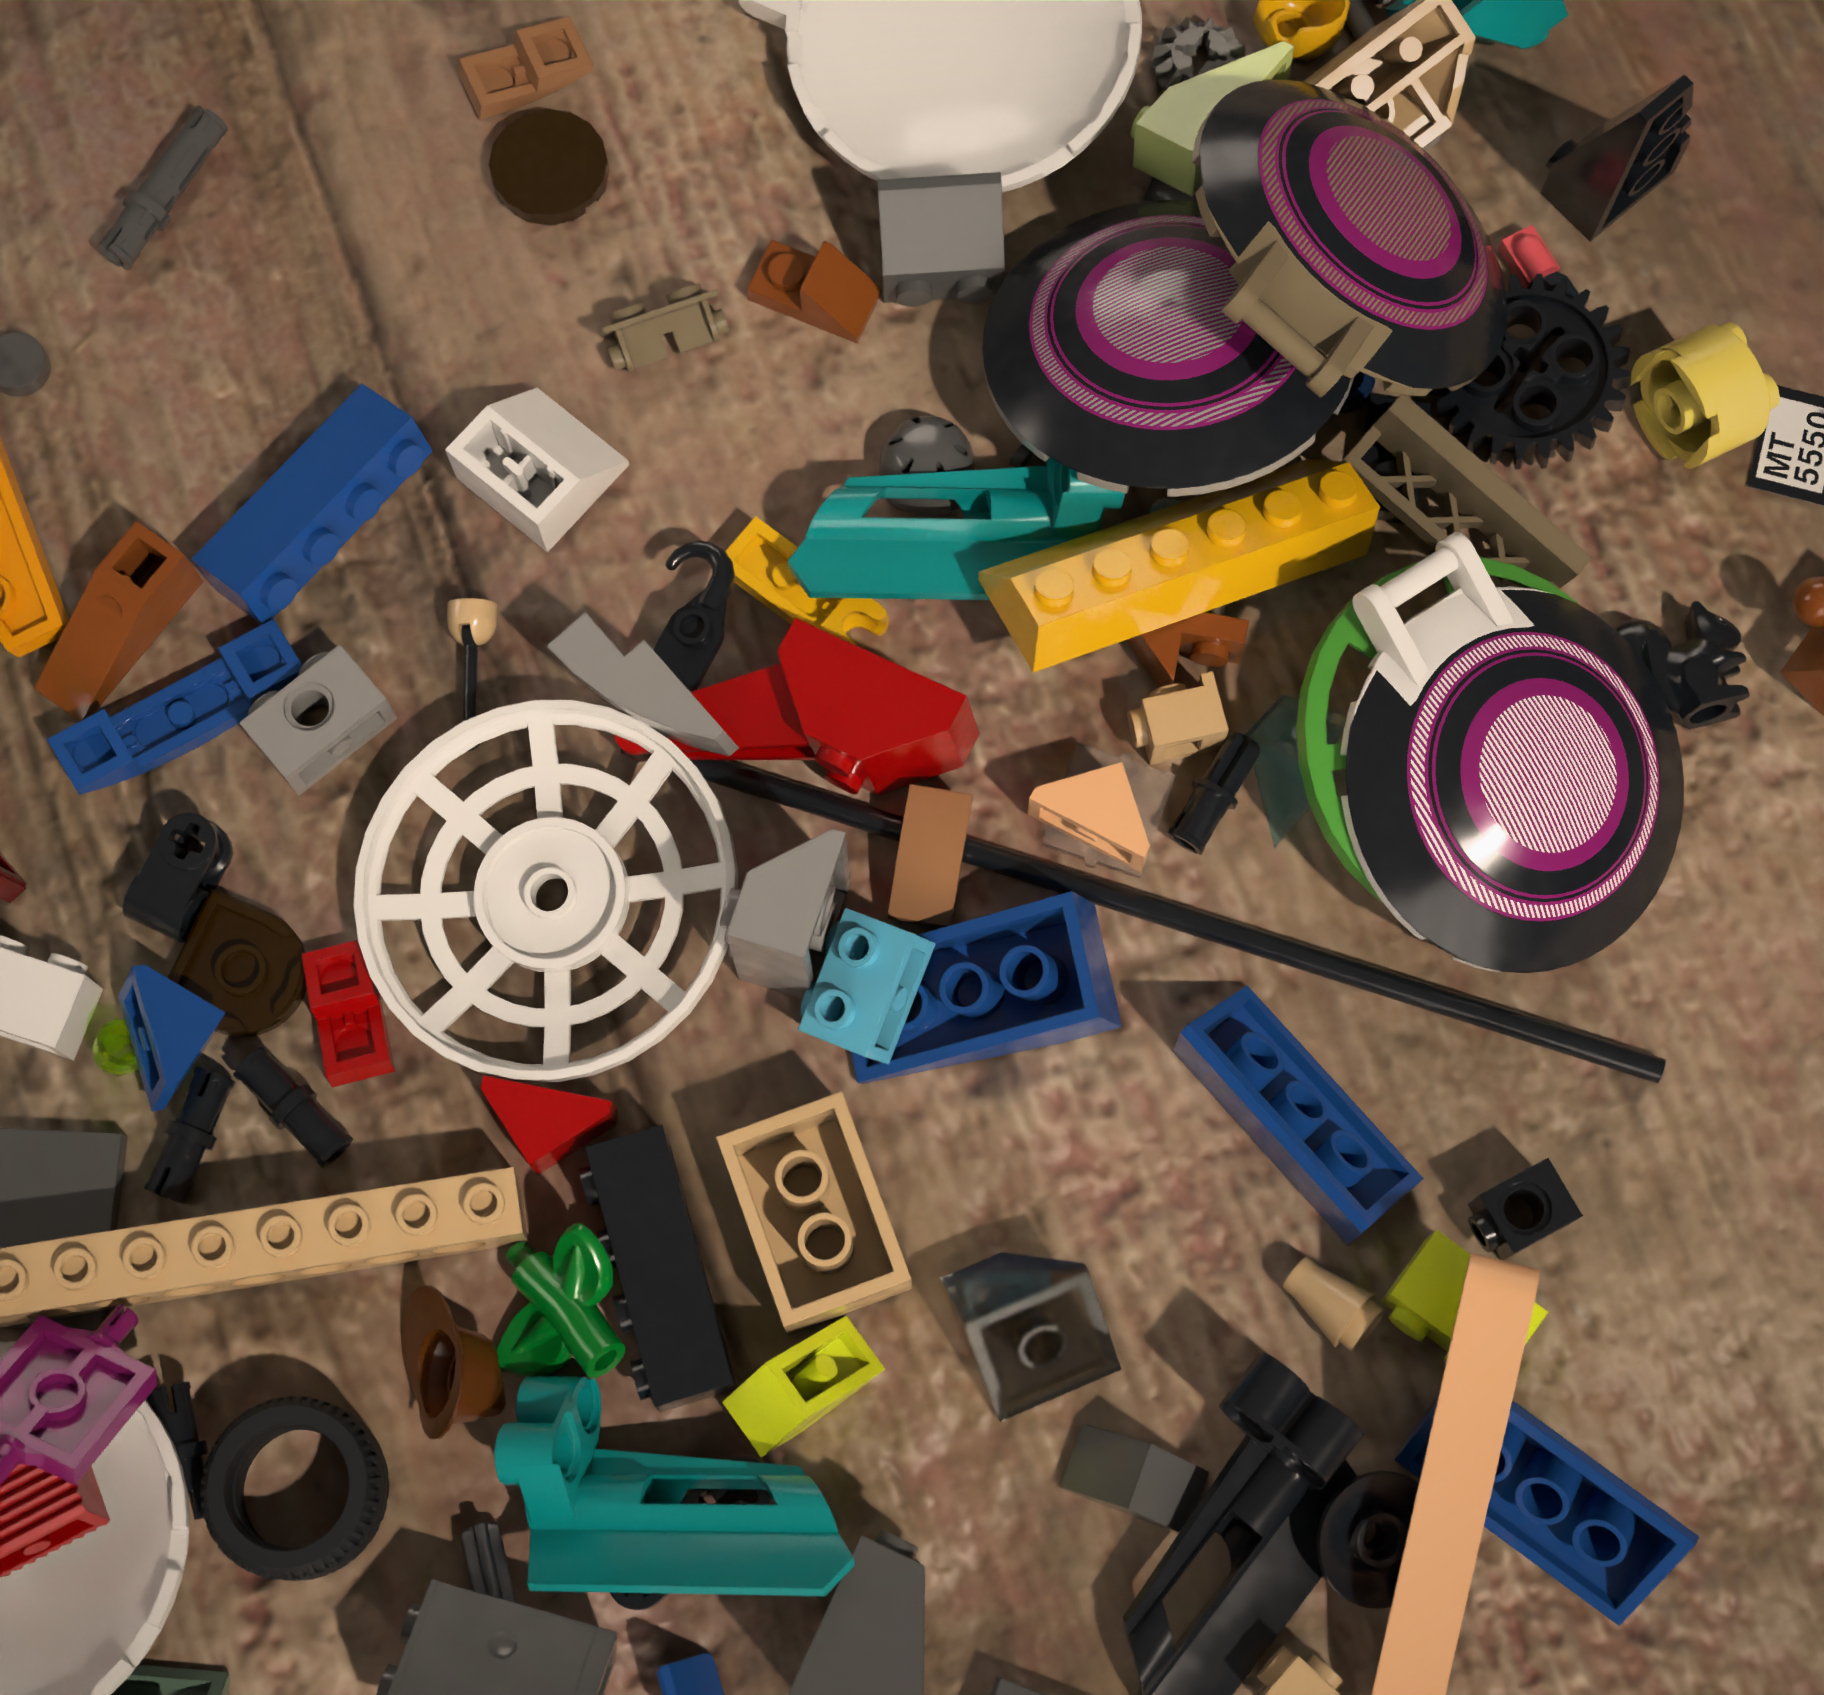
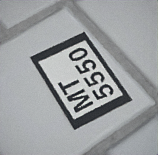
M1777 385L1780 401L1777 407L1770 410L1768 424L1764 432L1757 439L1747 487L1824 506V397Z

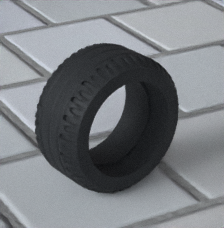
M303 1396L279 1397L253 1406L243 1412L241 1416L235 1418L224 1429V1432L217 1438L211 1448V1453L204 1465L200 1488L202 1513L207 1523V1529L219 1549L230 1560L242 1569L255 1575L288 1581H303L326 1576L343 1568L358 1557L376 1535L380 1523L383 1521L389 1498V1473L386 1459L377 1439L361 1420L341 1407L319 1399ZM293 1430L315 1431L332 1440L345 1459L349 1474V1492L346 1505L336 1524L316 1542L300 1548H283L265 1541L256 1532L246 1513L244 1484L249 1467L262 1448L276 1437Z

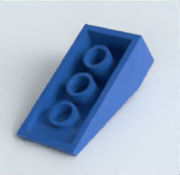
M1070 891L919 934L918 936L936 944L889 1065L851 1052L857 1083L865 1084L1062 1044L1121 1028L1122 1024L1095 904Z

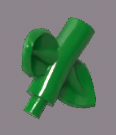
M576 1223L569 1226L563 1232L557 1242L553 1257L545 1251L535 1253L526 1241L514 1244L507 1251L505 1258L515 1270L512 1275V1283L529 1303L517 1312L499 1341L496 1350L501 1371L522 1376L549 1375L563 1368L572 1355L590 1378L600 1377L612 1370L623 1358L626 1347L597 1306L613 1286L611 1261L599 1239L585 1225Z

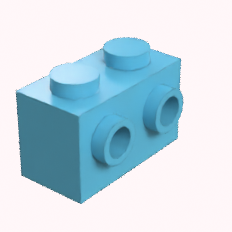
M845 908L841 920L831 927L824 946L826 958L818 979L812 983L810 990H806L801 1003L802 1020L798 1030L866 1058L889 1065L936 943Z

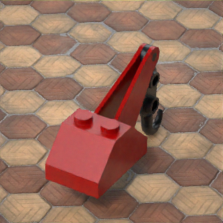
M701 540L683 544L675 549L667 559L665 565L669 570H675L683 561L689 558L699 557L705 559L711 565L712 576L703 591L671 616L653 650L739 747L731 756L693 748L668 738L690 760H815L826 771L824 778L834 786L852 794H858L860 788H863L878 796L963 767L980 735L966 695L797 618H794L777 650L781 663L698 689L724 640L727 600L732 592L735 581L734 566L725 550L713 542ZM614 735L617 744L630 759L643 762L647 761L652 755L638 744Z

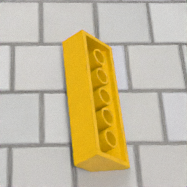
M1307 459L1277 469L1248 483L1225 490L1210 492L979 571L978 580L1034 673L1368 554L1380 506L1350 462Z

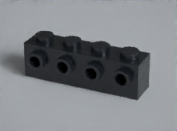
M663 1125L585 1147L590 1166L579 1169L580 1178L589 1207L600 1204L607 1229L596 1232V1237L605 1248L612 1268H617L624 1293L613 1296V1302L623 1335L634 1332L641 1358L630 1361L640 1400L652 1397L654 1407L658 1411L663 1412L736 1390L737 1385L672 1148Z

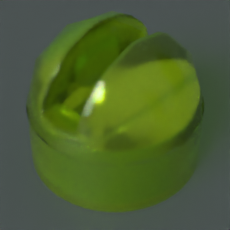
M125 1019L107 1022L101 1027L93 1043V1058L96 1064L105 1074L116 1077L129 1075L139 1068L134 1049L118 1059L112 1056L128 1044L133 1049Z

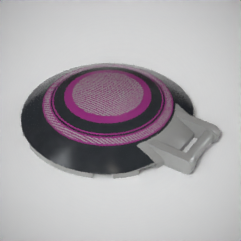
M1159 200L1119 206L1087 216L1053 233L1026 254L1007 275L990 306L983 334L984 373L990 396L1005 424L1020 442L1043 461L1052 458L1058 463L1077 471V479L1126 494L1128 493L1129 486L1167 489V497L1199 495L1232 488L1273 472L1293 460L1315 442L1316 432L1328 421L1332 414L1338 415L1348 397L1354 377L1351 379L1342 375L1335 385L1323 397L1319 398L1305 385L1308 378L1242 320L1235 324L1221 311L1239 286L1229 272V269L1236 261L1227 249L1221 235L1220 237L1209 236L1200 214L1198 203L1191 200Z

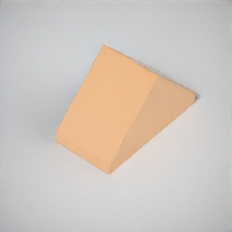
M1123 762L1034 788L1029 798V816L1135 871L1141 872L1146 862L1150 845Z

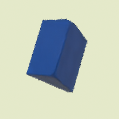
M710 1653L699 1654L658 1667L659 1671L656 1672L662 1695H724L714 1657Z

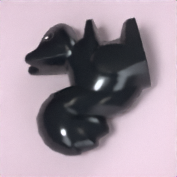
M1694 601L1690 606L1689 614L1685 617L1689 641L1672 646L1663 630L1647 620L1635 618L1623 621L1613 627L1632 646L1646 664L1659 685L1670 712L1676 714L1682 724L1689 730L1730 720L1740 715L1741 712L1737 702L1750 696L1749 690L1744 685H1728L1726 682V678L1738 675L1740 673L1738 665L1746 662L1744 653L1734 651L1741 642V633L1734 624L1709 612L1700 602Z

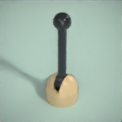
M461 598L447 603L449 632L456 642L465 646L463 721L476 716L478 647L486 644L494 636L497 626L498 605L493 601L485 599ZM480 744L476 745L469 751L475 750Z

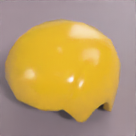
M1258 0L1253 18L1254 28L1261 41L1268 47L1285 41L1294 46L1292 60L1310 61L1328 52L1337 43L1346 21L1350 1Z

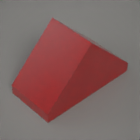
M483 1075L480 1087L529 1166L537 1175L614 1127L619 1112L610 1100Z

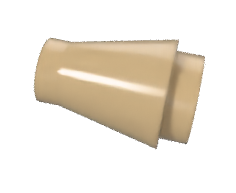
M1305 1257L1297 1264L1282 1286L1283 1289L1296 1299L1334 1347L1341 1343L1351 1352L1357 1350L1369 1337L1385 1313V1310L1374 1302L1376 1294L1326 1270L1308 1257Z

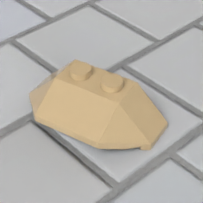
M1417 0L1374 26L1303 82L1329 89L1364 105L1397 126L1423 148L1453 125L1464 84L1468 57L1472 53L1476 37L1452 0Z

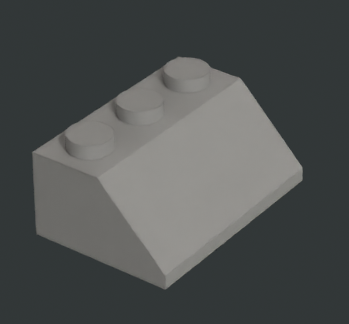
M831 829L749 870L742 889H730L723 906L720 926L726 928L724 942L729 943V957L734 960L739 980L803 999L806 990H810L812 983L817 981L826 958L824 946L831 927L839 921L851 885L846 832Z

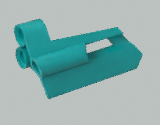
M1052 458L1046 460V466L849 477L844 485L835 489L820 506L808 527L805 540L790 557L787 567L809 598L990 600L978 580L979 571L1099 531L1104 509L1121 508L1125 493L1100 488L1077 479V471L1058 463ZM878 499L955 500L962 510L964 519L865 517V515Z

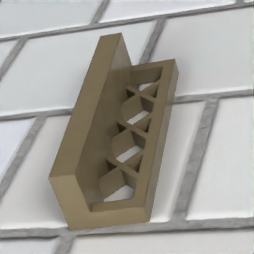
M1401 394L1380 415L1342 460L1350 462L1375 499L1434 550L1438 542L1452 533H1461L1460 529L1477 528L1489 538L1491 558L1487 559L1516 565L1549 581L1558 589L1578 576L1592 559L1587 552L1406 395ZM1376 441L1396 457L1398 476H1380L1361 460ZM1414 488H1431L1440 495L1443 501L1445 517H1427L1416 507ZM1489 575L1495 587L1509 586L1508 580Z

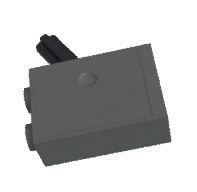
M485 1521L474 1523L473 1527L464 1530L460 1538L471 1590L431 1580L423 1603L413 1601L409 1606L400 1635V1642L406 1644L405 1650L398 1666L387 1665L376 1694L605 1695L616 1662L617 1632L517 1604L501 1529L497 1524H487Z

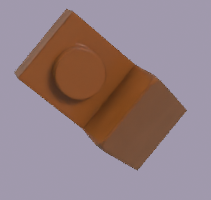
M771 239L747 288L749 301L857 344L882 294V289L835 246L826 241H823L815 257Z
M1203 612L1127 639L1126 642L1158 687L1173 684L1179 653L1190 655L1192 661L1209 667H1222L1227 665V662L1239 664L1246 641L1249 620Z

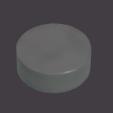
M13 332L1 336L0 391L13 397L28 396L37 392L43 387L50 375L51 362L48 354L38 340L26 333Z

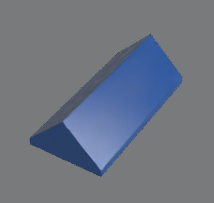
M1248 985L1189 1023L1180 1032L1173 1052L1348 1246L1424 1179Z
M1438 1395L1394 1459L1419 1479ZM1512 1400L1484 1527L1620 1626L1697 1544L1699 1536Z

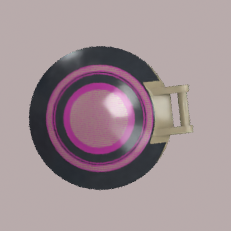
M1291 80L1252 82L1228 93L1214 106L1199 128L1195 139L1192 163L1200 166L1202 186L1195 192L1207 232L1210 237H1220L1221 235L1227 249L1236 261L1229 269V272L1239 286L1221 309L1235 324L1242 320L1308 378L1305 385L1319 398L1323 397L1342 375L1352 379L1359 371L1382 380L1386 392L1410 396H1426L1432 389L1447 387L1452 392L1469 384L1490 365L1502 345L1507 324V298L1503 275L1489 237L1476 213L1461 190L1431 155L1397 126L1364 105L1342 94L1305 82Z

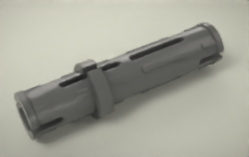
M195 106L185 125L157 161L144 183L141 184L137 191H129L123 200L125 208L121 212L120 217L97 245L98 251L108 261L118 267L121 265L124 270H130L141 254L140 252L155 232L163 231L171 219L168 214L174 207L173 205L198 173L213 148L216 147L228 131L227 125L218 115L209 109L204 111L201 106Z

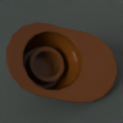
M432 1285L418 1287L410 1295L403 1314L401 1328L402 1355L407 1375L419 1405L423 1431L429 1439H441L454 1423L474 1422L482 1417H494L502 1413L506 1405L502 1373L499 1367L495 1344L484 1334L456 1325L444 1296Z

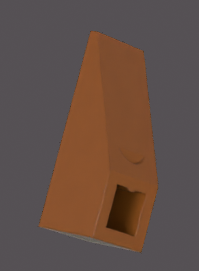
M135 521L95 569L34 689L79 722L93 715L203 583L187 557L138 521Z

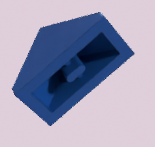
M145 964L132 966L118 997L151 1112L164 1110L211 1041L225 1012Z

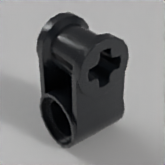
M188 812L178 814L169 819L161 829L160 835L143 868L135 876L127 890L123 902L124 916L173 940L185 943L206 898L209 896L211 888L216 890L231 863L233 848L228 835L199 814ZM176 834L180 836L177 841L174 839ZM192 840L205 843L204 849L200 854L187 851L188 845ZM215 853H217V858L213 859Z

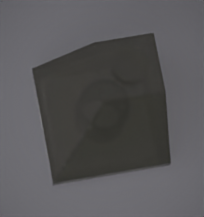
M1000 1252L941 1278L959 1329L999 1422L1122 1370L1085 1263Z

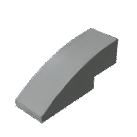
M585 612L547 645L592 692L617 711L638 719L663 736L693 748L731 756L739 749L735 742L645 640L624 656L603 630Z

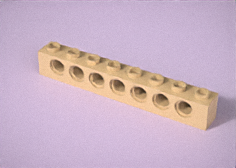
M510 1167L0 1248V1327L31 1323L40 1315L49 1319L112 1310L117 1304L131 1307L510 1246L520 1241L528 1243L520 1177L515 1168Z

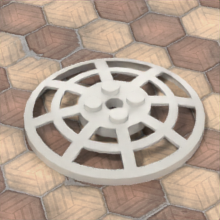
M532 700L497 707L465 720L433 740L411 760L383 795L365 832L356 865L353 906L358 943L369 975L388 1008L414 1036L443 1057L483 1075L516 1082L557 1083L594 1076L631 1061L662 1041L691 1013L713 982L729 947V943L724 942L726 928L720 926V918L730 889H738L739 872L733 836L719 800L699 769L671 740L638 719L606 706L575 700ZM554 725H576L607 731L638 744L652 755L630 785L615 776L595 768L575 764H559ZM528 728L532 757L531 767L521 768L495 778L473 792L464 802L435 778L451 761L476 745L511 731ZM672 771L686 784L705 814L716 844L717 863L683 869L681 856L670 829L659 812L650 804V801ZM561 785H574L593 789L612 797L618 802L594 830L576 820L563 818ZM535 787L537 819L522 823L502 835L481 817L487 809L504 798ZM418 796L446 820L427 855L421 878L420 894L381 895L382 874L390 844L405 812ZM637 819L644 824L654 840L662 860L664 872L628 876L623 861L614 849ZM464 835L486 854L477 872L474 891L442 893V884L448 862L457 843ZM550 879L564 880L568 887V896L565 903L553 911L539 909L536 902L539 887ZM720 889V909L712 943L698 974L686 991H684L659 970L677 937L684 910V895ZM665 898V907L659 930L649 951L643 956L619 936L627 918L629 904ZM477 917L480 928L493 945L468 973L462 968L450 947L444 930L443 919ZM421 920L423 934L430 954L444 978L453 986L425 1014L411 1000L394 971L384 942L382 921ZM602 954L627 976L621 983L601 996L571 1006V970L590 963ZM513 963H516L530 970L544 972L545 1008H532L513 1004L491 994L487 990ZM641 989L668 1011L652 1027L624 1045L592 1058L570 1062L571 1025L585 1023L610 1013L633 998ZM472 1005H475L483 1012L503 1021L528 1027L544 1028L543 1064H522L490 1057L459 1043L444 1031Z

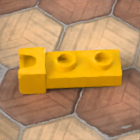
M755 516L726 550L734 566V583L790 625L794 618H797L854 645L856 643L846 635L851 629L863 628L875 636H882L887 631L889 615L885 608L874 599L809 598L787 567L788 560L798 547Z

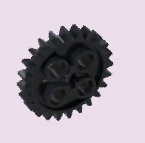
M1542 274L1535 276L1531 289H1523L1518 277L1511 275L1508 292H1506L1507 324L1504 339L1496 357L1484 370L1497 375L1500 381L1491 386H1482L1472 380L1469 384L1452 392L1448 387L1432 389L1429 392V395L1443 396L1436 404L1435 414L1437 417L1455 415L1450 423L1449 433L1453 437L1461 435L1466 431L1470 433L1467 449L1472 453L1485 443L1491 446V464L1495 465L1505 451L1512 453L1515 469H1521L1526 454H1534L1541 469L1547 468L1550 451L1556 450L1566 462L1572 461L1574 441L1590 450L1594 447L1597 437L1593 428L1603 432L1611 430L1614 417L1609 411L1622 410L1626 396L1619 390L1628 388L1631 378L1630 371L1620 368L1627 364L1630 348L1614 346L1620 341L1623 331L1621 325L1603 328L1609 311L1607 305L1592 311L1586 308L1590 295L1589 290L1585 289L1574 299L1566 296V279H1562L1552 292L1545 290ZM1514 325H1526L1536 335L1528 339H1518L1507 332V329ZM1560 331L1563 335L1554 341L1544 352L1539 372L1535 370L1529 372L1506 410L1496 412L1494 407H1497L1513 391L1518 371L1523 373L1528 371L1540 354L1548 337L1552 332ZM1565 357H1574L1581 360L1587 368L1580 372H1569L1562 369L1557 361ZM1530 403L1545 406L1551 415L1541 420L1531 419L1521 411V408Z

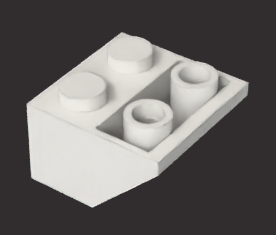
M534 388L487 405L445 449L456 478L546 552L561 539L629 466V462L624 456L539 388Z

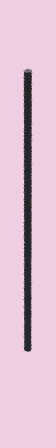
M690 760L699 769L706 781L897 842L900 841L904 818L902 816L726 760ZM966 837L962 858L963 863L1061 894L1073 891L1101 907L1657 1084L1664 1072L1666 1063L1664 1058Z

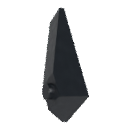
M1685 74L1597 127L1578 144L1573 139L1568 140L1548 160L1546 167L1550 171L1540 194L1590 242L1675 172L1690 143V135L1685 130L1691 126V118L1686 113L1692 107L1694 83Z

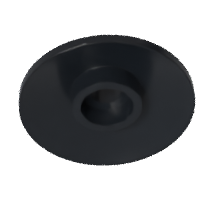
M1382 1470L1357 1476L1343 1485L1334 1494L1321 1516L1316 1539L1317 1557L1321 1571L1332 1589L1355 1605L1371 1609L1391 1607L1419 1484L1412 1478L1398 1472ZM1374 1523L1376 1527L1375 1536L1370 1542L1364 1544L1365 1533Z

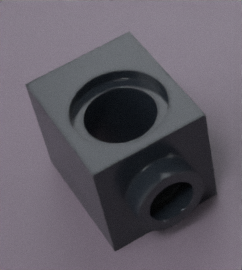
M1549 1158L1483 1192L1468 1203L1473 1213L1468 1218V1222L1478 1243L1488 1253L1494 1250L1498 1258L1503 1261L1567 1227L1583 1216ZM1515 1197L1522 1199L1530 1206L1533 1212V1224L1530 1229H1519L1507 1220L1504 1212L1507 1198Z

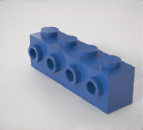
M362 383L194 555L192 561L218 593L262 625L272 620L293 601L295 595L306 583L336 556L338 550L366 521L370 520L378 512L380 506L408 477L417 472L422 462L433 450L412 416Z

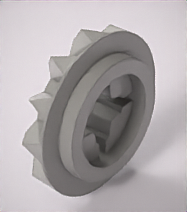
M1186 16L1180 25L1174 28L1166 27L1157 45H1154L1152 57L1153 73L1162 90L1165 92L1168 87L1195 77L1193 75L1192 57L1190 56H1194L1197 48H1200L1201 45L1206 46L1208 51L1207 57L1210 61L1204 63L1203 68L1199 69L1198 75L1245 57V45L1240 44L1235 38L1233 26L1224 29L1215 24L1212 16L1204 22H1192Z

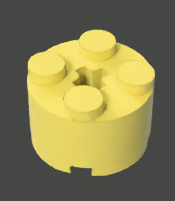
M1727 322L1720 326L1708 325L1650 351L1642 355L1635 362L1631 372V385L1640 381L1642 399L1633 403L1639 425L1646 438L1662 457L1668 461L1679 457L1686 461L1682 467L1688 469L1695 468L1759 437L1768 424L1770 410L1777 407L1780 401L1776 382L1771 376L1762 372L1758 361L1747 346V339L1743 330L1734 322Z

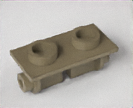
M698 283L666 294L669 305L646 313L643 303H638L608 314L612 325L602 328L600 333L602 337L614 334L618 344L607 347L615 371L626 367L628 372L635 371L634 369L668 358L661 336L671 332L679 354L710 343L720 342L719 335L729 332L728 323L723 310L718 309L711 312L708 301L714 300L719 296L718 289L703 294L701 285Z

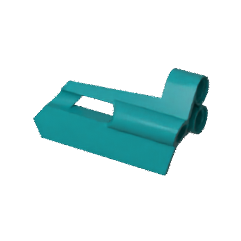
M529 1376L521 1382L516 1401L517 1422L505 1423L500 1428L496 1439L494 1455L496 1473L500 1482L504 1485H520L524 1498L526 1517L530 1528L527 1579L530 1591L826 1596L854 1567L853 1555L838 1533L834 1517L823 1494L812 1478L805 1475L801 1466L598 1449L602 1407L600 1388L596 1379H588L586 1376ZM688 1489L768 1490L776 1505L680 1503Z

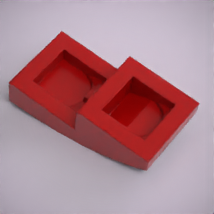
M358 940L302 953L310 1009L317 1020L325 1076L331 1087L395 1072L380 993L369 975Z

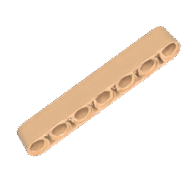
M1475 1253L1470 1254L1371 1695L1446 1694L1537 1293L1540 1269Z

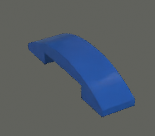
M272 619L219 647L218 650L222 658L109 717L105 709H102L48 738V743L78 794L96 791L131 779L200 747L239 724L240 721L248 716L250 707L258 698L270 691L279 692L296 679L303 665L276 621Z

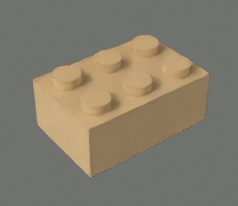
M842 1091L716 1137L787 1335L912 1289V1279Z

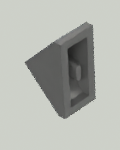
M1083 1423L1060 1488L1179 1534L1199 1504L1209 1471L1152 1443Z

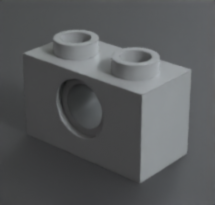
M339 644L329 653L321 652L307 660L300 668L298 677L279 692L270 691L258 698L250 707L248 716L240 721L239 724L296 794L300 796L394 722L397 716L385 696ZM317 706L329 707L328 715L321 723L314 726L302 725L303 717L310 709Z

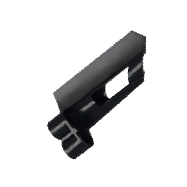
M1261 1351L1219 1404V1408L1246 1434L1123 1615L1127 1641L1131 1648L1140 1683L1139 1695H1233L1323 1576L1316 1550L1319 1522L1334 1494L1347 1482L1357 1477L1346 1458L1363 1437L1364 1433L1343 1412L1321 1397L1314 1395L1300 1377L1266 1352ZM1216 1532L1223 1538L1229 1550L1231 1571L1174 1645L1162 1600Z

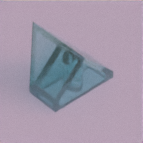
M1282 694L1245 734L1259 744L1260 755L1253 767L1274 847L1284 839L1311 809L1298 762L1296 723L1299 699ZM1329 710L1327 711L1326 720L1327 745L1342 743L1347 717ZM1345 770L1332 771L1334 782Z

